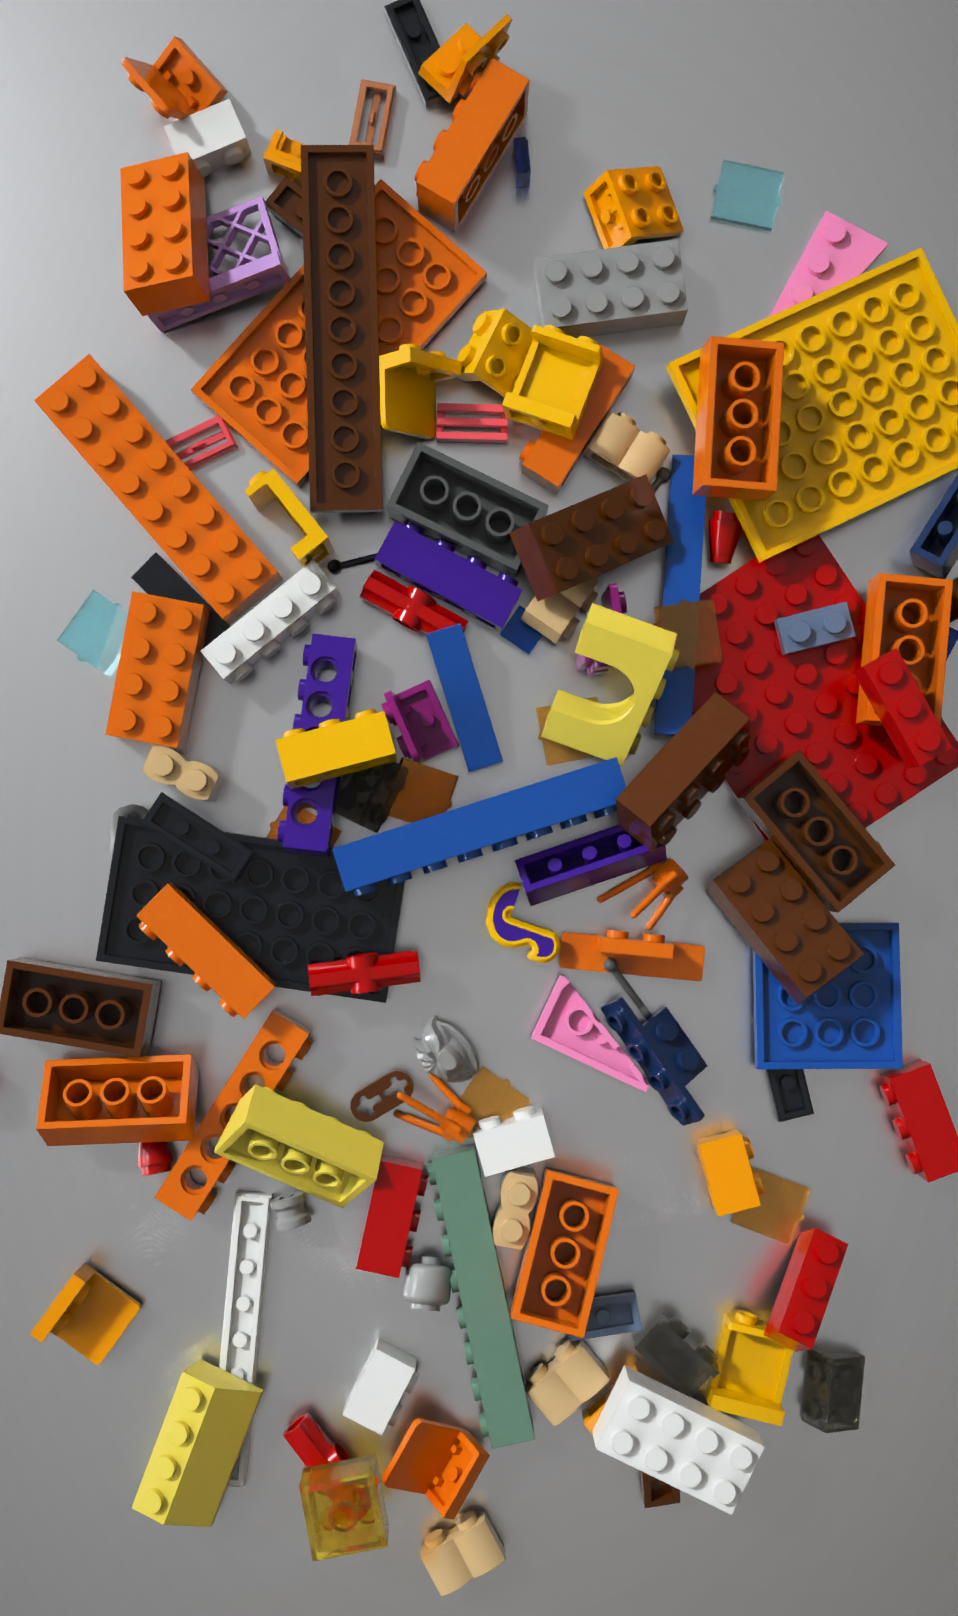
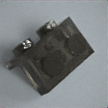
M396 762L344 775L339 784L335 813L369 830L378 832L388 817L390 806L397 792L404 784V778L408 769Z
M663 1312L637 1340L634 1348L681 1393L692 1397L710 1376L715 1378L719 1374L718 1363L716 1362L718 1357L705 1343L701 1342L699 1345L688 1336L690 1330L679 1318L674 1316L670 1319Z
M816 1348L808 1350L801 1415L803 1422L824 1433L859 1429L865 1365L864 1355L857 1352L827 1354Z

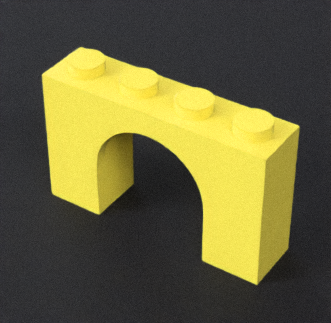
M592 603L574 653L617 668L628 677L633 685L634 693L623 701L601 704L558 689L547 715L541 737L604 760L617 757L619 765L623 766L628 753L634 755L641 739V734L638 733L640 726L647 728L654 710V707L650 706L652 699L659 700L663 693L666 679L662 677L665 670L672 672L680 652V650L674 649L677 633Z

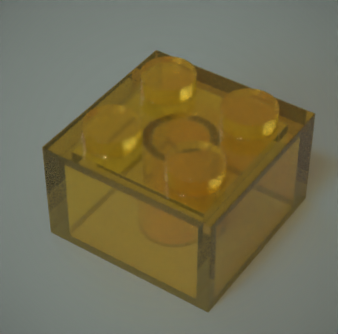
M376 1454L303 1468L299 1489L313 1561L388 1547L389 1522Z

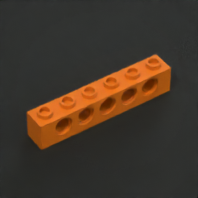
M275 1008L270 1013L196 1130L194 1140L189 1141L154 1197L155 1199L190 1221L198 1212L205 1215L216 1197L211 1191L217 1181L224 1184L236 1166L230 1162V1159L214 1153L210 1147V1139L221 1137L230 1120V1107L237 1106L240 1099L250 1090L248 1085L250 1076L257 1075L262 1077L266 1087L274 1091L276 1088L280 1091L284 1090L294 1074L289 1070L294 1059L298 1058L302 1061L313 1044L308 1039L313 1030L278 1008ZM277 1044L284 1049V1061L274 1062L269 1058L267 1053L269 1045ZM197 1168L204 1171L207 1176V1182L205 1184L195 1183L190 1176L191 1169Z

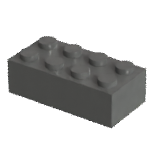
M417 442L386 505L389 517L402 523L405 521L411 522L420 527L424 534L434 539H442L457 550L473 556L514 578L517 577L522 563L509 533L547 516L549 505L420 442Z

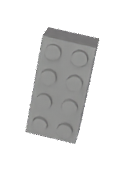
M678 239L535 258L534 280L540 324L543 328L545 325H552L561 329L568 336L575 338L579 336L591 337L682 325L687 315L688 304Z

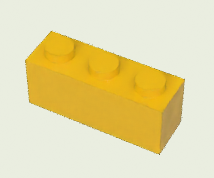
M375 709L361 711L355 714V719L341 722L340 719H330L320 723L318 729L306 732L303 728L292 729L283 733V738L275 740L286 783L290 790L397 761L385 712L377 713Z

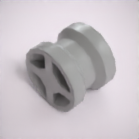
M304 1191L290 1192L270 1200L271 1209L277 1215L275 1221L277 1231L291 1230L312 1221L310 1212L305 1210L304 1202L306 1201Z

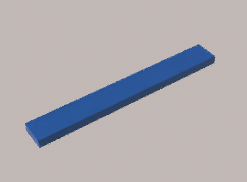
M672 455L668 529L674 542L666 545L661 628L677 633L674 649L680 650L673 671L665 670L662 677L666 679V684L660 699L656 700L654 736L673 737L692 717L706 503V496L692 495L694 455Z

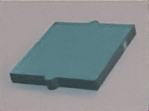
M723 160L719 182L713 189L716 196L711 219L771 231L776 208L782 201L779 194L784 172Z
M93 590L57 641L76 653L78 660L82 662L86 660L107 675L120 657L128 614L122 610L121 604H113Z

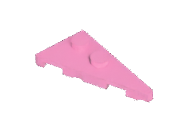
M560 974L531 1038L637 1089L647 1092L649 1082L567 978Z

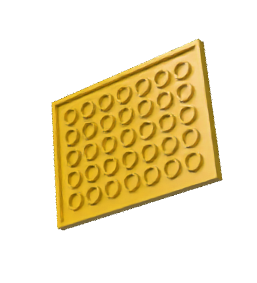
M922 247L726 336L729 338L784 343L777 491L765 501L728 498L759 563L958 469V323ZM702 348L671 361L666 366L695 430L700 350Z

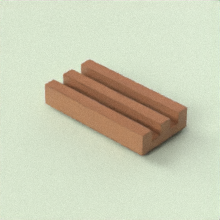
M361 79L349 145H374V155H377L379 159H384L397 92L396 85ZM368 90H372L374 95L364 143L359 142ZM383 92L387 93L378 144L375 145L373 144Z

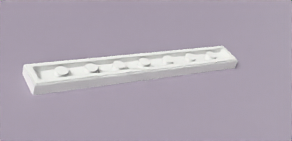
M237 1190L235 1193L219 1368L255 1385L272 1210L270 1200L273 1199V1193ZM252 1423L228 1486L245 1488Z

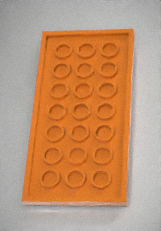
M380 179L375 185L379 356L397 351L399 346L403 344H417L421 346L422 350L487 278V272ZM304 264L293 275L292 281L284 285L191 388V392L298 487L309 476Z

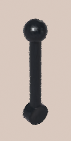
M377 553L343 562L333 559L329 561L327 568L331 574L337 575L342 569L375 561Z

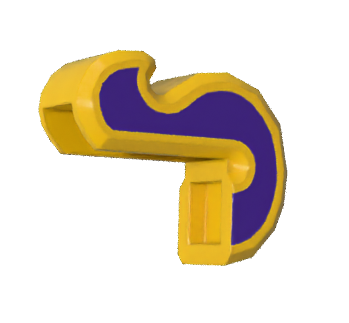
M509 882L499 887L492 895L487 909L486 925L490 936L501 946L509 948L530 945L531 949L527 952V957L531 961L547 963L556 958L560 952L561 945L555 932L510 917L522 883Z

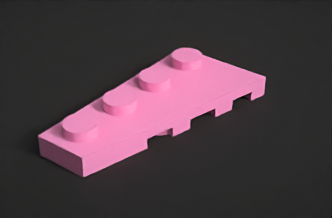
M826 211L770 316L863 274L871 263L886 249L889 243Z

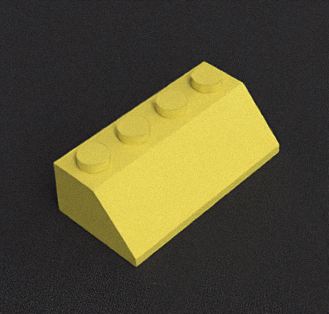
M255 1084L240 1099L215 1147L214 1153L343 1208L376 1181L384 1142L372 1137L366 1131L357 1130L341 1123L335 1117L326 1116L314 1111L302 1102L292 1101L283 1097L271 1088Z
M199 1359L184 1370L132 1509L163 1525L211 1527L217 1516L264 1390L202 1359Z

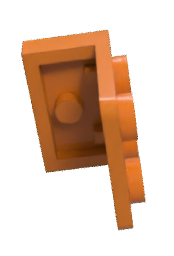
M175 36L154 65L125 57L121 63L129 73L127 76L128 80L137 89L146 92L153 100L151 102L152 107L167 119L173 117L183 120L191 114L219 103L228 92L181 38Z
M418 1418L413 1421L382 1476V1482L387 1488L425 1494L443 1518L454 1520L490 1455L468 1429Z

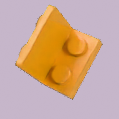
M506 14L483 37L465 23L421 65L418 74L449 104L459 94L465 97L472 90L471 83L479 68L485 70L491 58L499 62L500 57L497 53L501 51L510 38L507 31L513 19Z
M659 166L606 170L583 193L604 249L633 245L638 239L677 236L684 230L666 179Z
M84 1263L73 1274L30 1335L42 1343L52 1333L95 1365H99L141 1309V1304L88 1264Z

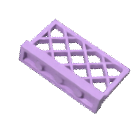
M262 196L206 218L207 244L209 247L217 250L212 262L208 265L210 301L148 315L161 332L292 281L289 270L283 261L268 208ZM256 211L260 212L261 218L255 230L242 226L247 215ZM221 225L229 228L222 243L209 239L214 228ZM237 232L250 237L243 252L230 248ZM258 241L270 245L271 254L259 259L251 257ZM226 254L239 259L233 269L226 272L218 270Z

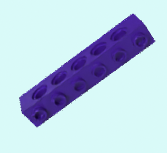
M312 633L311 645L305 644L303 652V666H308L306 679H300L298 687V700L303 701L301 714H295L293 729L303 728L306 732L318 729L320 723L330 719H340L341 722L348 721L358 650L355 638ZM324 669H333L337 672L335 678L329 682L320 681L317 677ZM320 703H327L332 707L330 713L324 717H318L313 714L314 707ZM340 776L321 781L315 788L302 786L290 790L288 785L285 784L283 806H288L286 820H280L277 836L278 842H283L282 847L285 852L320 857L330 856ZM305 808H313L317 811L316 819L310 824H302L298 821L300 811Z

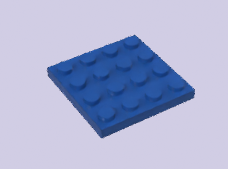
M839 923L864 955L854 965L799 1006H797L753 950L756 1069H903L899 923Z

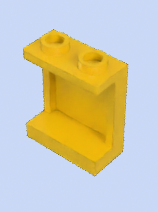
M534 325L531 331L533 340L513 392H507L502 403L505 417L573 440L604 362L602 347L594 339L586 336L575 338L565 335L561 329L552 325H545L544 328Z
M274 468L268 473L266 471L258 473L249 481L248 485L250 487L245 490V493L258 512L262 511L273 501H277L305 536L290 548L303 568L313 559L317 564H320L335 552L328 536Z
M737 1310L736 1314L725 1312L705 1394L707 1403L711 1408L721 1412L782 1426L785 1411L781 1402L794 1350L764 1336L768 1322L757 1320L758 1317L755 1314L743 1310Z

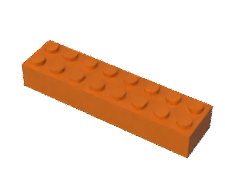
M90 354L34 400L229 625L283 580L273 565Z

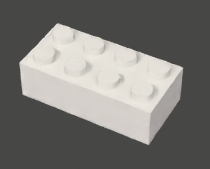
M625 1365L592 1431L597 1450L731 1515L765 1448L757 1429Z

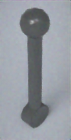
M614 958L606 959L604 961V969L612 972L646 1019L652 1016L651 1012L618 970L617 961Z

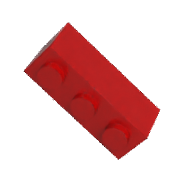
M897 648L853 671L907 769L920 767L953 748Z
M919 1059L903 1065V1069H892L880 1074L884 1083L880 1086V1091L887 1106L892 1105L897 1118L892 1120L893 1126L901 1141L905 1139L909 1153L905 1154L912 1173L914 1175L918 1174L929 1183L958 1172V1135L931 1064Z
M382 1154L356 1269L399 1278L401 1267H409L413 1246L406 1245L409 1231L417 1232L421 1210L414 1209L417 1195L424 1197L428 1181V1175L422 1173L424 1163Z
M817 1228L799 1234L764 1336L796 1352L813 1349L848 1247L847 1243Z

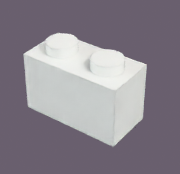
M230 99L191 114L183 120L179 119L163 126L175 155L188 152L203 178L208 176L213 169L225 164H237L246 155L251 154L247 138Z
M534 1106L522 1107L513 1111L514 1116L501 1120L499 1116L487 1117L478 1121L479 1126L473 1127V1136L485 1177L555 1157L542 1108L535 1110Z
M378 1338L345 1402L343 1416L382 1436L387 1424L394 1426L400 1415L403 1405L399 1404V1401L404 1391L410 1394L419 1376V1373L415 1371L417 1358Z

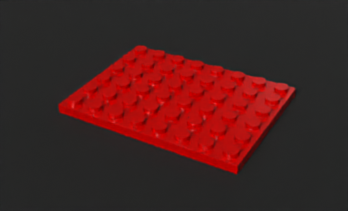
M819 535L761 563L755 557L700 593L692 716L716 692L750 718L749 734L751 737L748 744L749 754L738 767L732 765L724 774L726 776L724 782L735 799L788 755L800 750L864 828H866L958 767V742L941 718V727L953 748L920 767L907 769L883 726L856 724L859 682L853 671L861 667L866 604ZM847 602L856 637L782 655L774 624L776 619ZM661 620L653 625L661 628ZM743 809L746 816L748 817V819L750 820V822L752 823V825L754 826L764 842L769 840L767 836L762 832V830L757 826V824L752 820V818L748 815V813Z

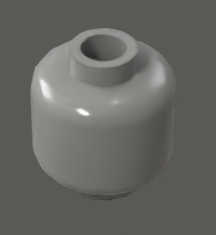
M420 1256L419 1263L410 1264L405 1270L403 1298L411 1303V1309L440 1311V1306L448 1304L451 1295V1269L441 1266V1258Z

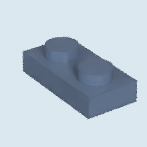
M847 602L778 618L774 621L783 656L856 637Z
M631 1291L594 1297L584 1338L569 1335L570 1342L641 1331L642 1327L636 1292Z

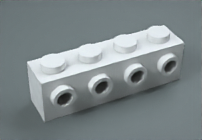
M313 559L203 648L201 652L229 684L234 680L239 682L252 672V666L261 658L265 660L275 654L281 648L280 643L290 635L294 637L301 633L309 625L308 620L318 612L323 614L333 607L340 593Z

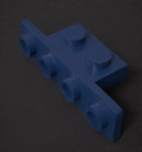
M622 997L602 1006L601 1011L606 1016L608 1025L617 1032L626 1045L629 1055L638 1062L647 1075L649 1084L659 1092L666 1102L670 1114L683 1126L702 1120L705 1114L685 1086L708 1065L668 1008L664 1007L658 1010L641 1024Z

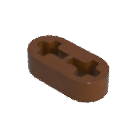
M393 1069L360 1088L354 1094L350 1104L354 1117L362 1122H370L404 1103L397 1098L398 1091H394L387 1096L384 1091L392 1085L391 1078L396 1077L399 1081L403 1079L407 1081V1084L404 1086V1094L411 1097L414 1090V1080L411 1074L404 1069ZM379 1094L381 1099L373 1105V1113H369L366 1109L362 1111L358 1109V1106L361 1104V1096L372 1099Z

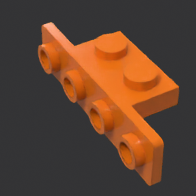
M607 930V936L563 932L561 935L559 966L567 969L612 973L604 969V961L608 958H614L617 961V968L621 974L701 981L703 977L705 947L702 945L665 942V935L643 933V939L629 938L628 931Z

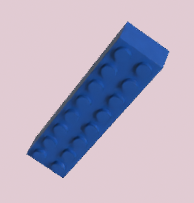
M617 757L332 848V853L345 892L353 890L356 897L377 890L375 883L388 879L389 885L412 879L410 871L423 868L424 874L448 867L446 860L456 856L458 862L461 863L482 856L481 848L490 845L493 852L518 844L516 837L524 834L527 841L553 833L551 826L560 823L562 830L587 822L586 814L593 812L595 819L617 812L615 798L626 788V784Z

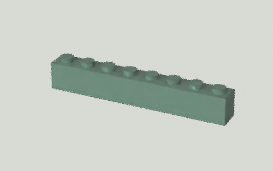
M475 1143L435 1151L432 1154V1163L427 1164V1172L430 1185L437 1184L440 1196L439 1199H434L435 1211L438 1221L444 1220L447 1234L441 1235L445 1257L452 1256L455 1270H451L450 1283L452 1292L460 1293L462 1306H457L456 1311L460 1329L467 1328L469 1342H464L466 1361L468 1365L474 1364L477 1377L471 1378L475 1401L482 1400L484 1413L479 1414L482 1437L489 1436L492 1449L535 1440L530 1406L509 1313L510 1310L498 1252L493 1240V1228Z

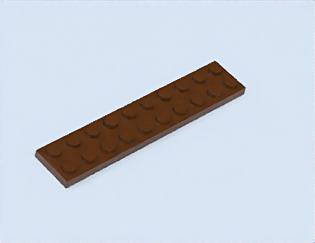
M301 145L310 512H383L374 145Z

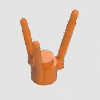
M668 858L665 862L651 865L644 871L598 896L597 901L602 903L654 875L650 881L655 888L630 913L631 918H636L661 893L663 895L667 894L646 925V929L650 931L660 920L674 898L684 889L682 884L689 878L673 859Z
M429 1074V1078L457 1108L456 1111L450 1107L443 1116L403 1092L397 1093L398 1099L439 1122V1125L437 1126L398 1110L393 1113L396 1118L440 1135L449 1142L455 1140L462 1144L476 1122L474 1118L469 1116L472 1108L464 1104L440 1078L433 1074Z

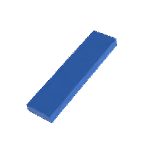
M458 623L426 633L468 771L502 762L503 759L461 624Z

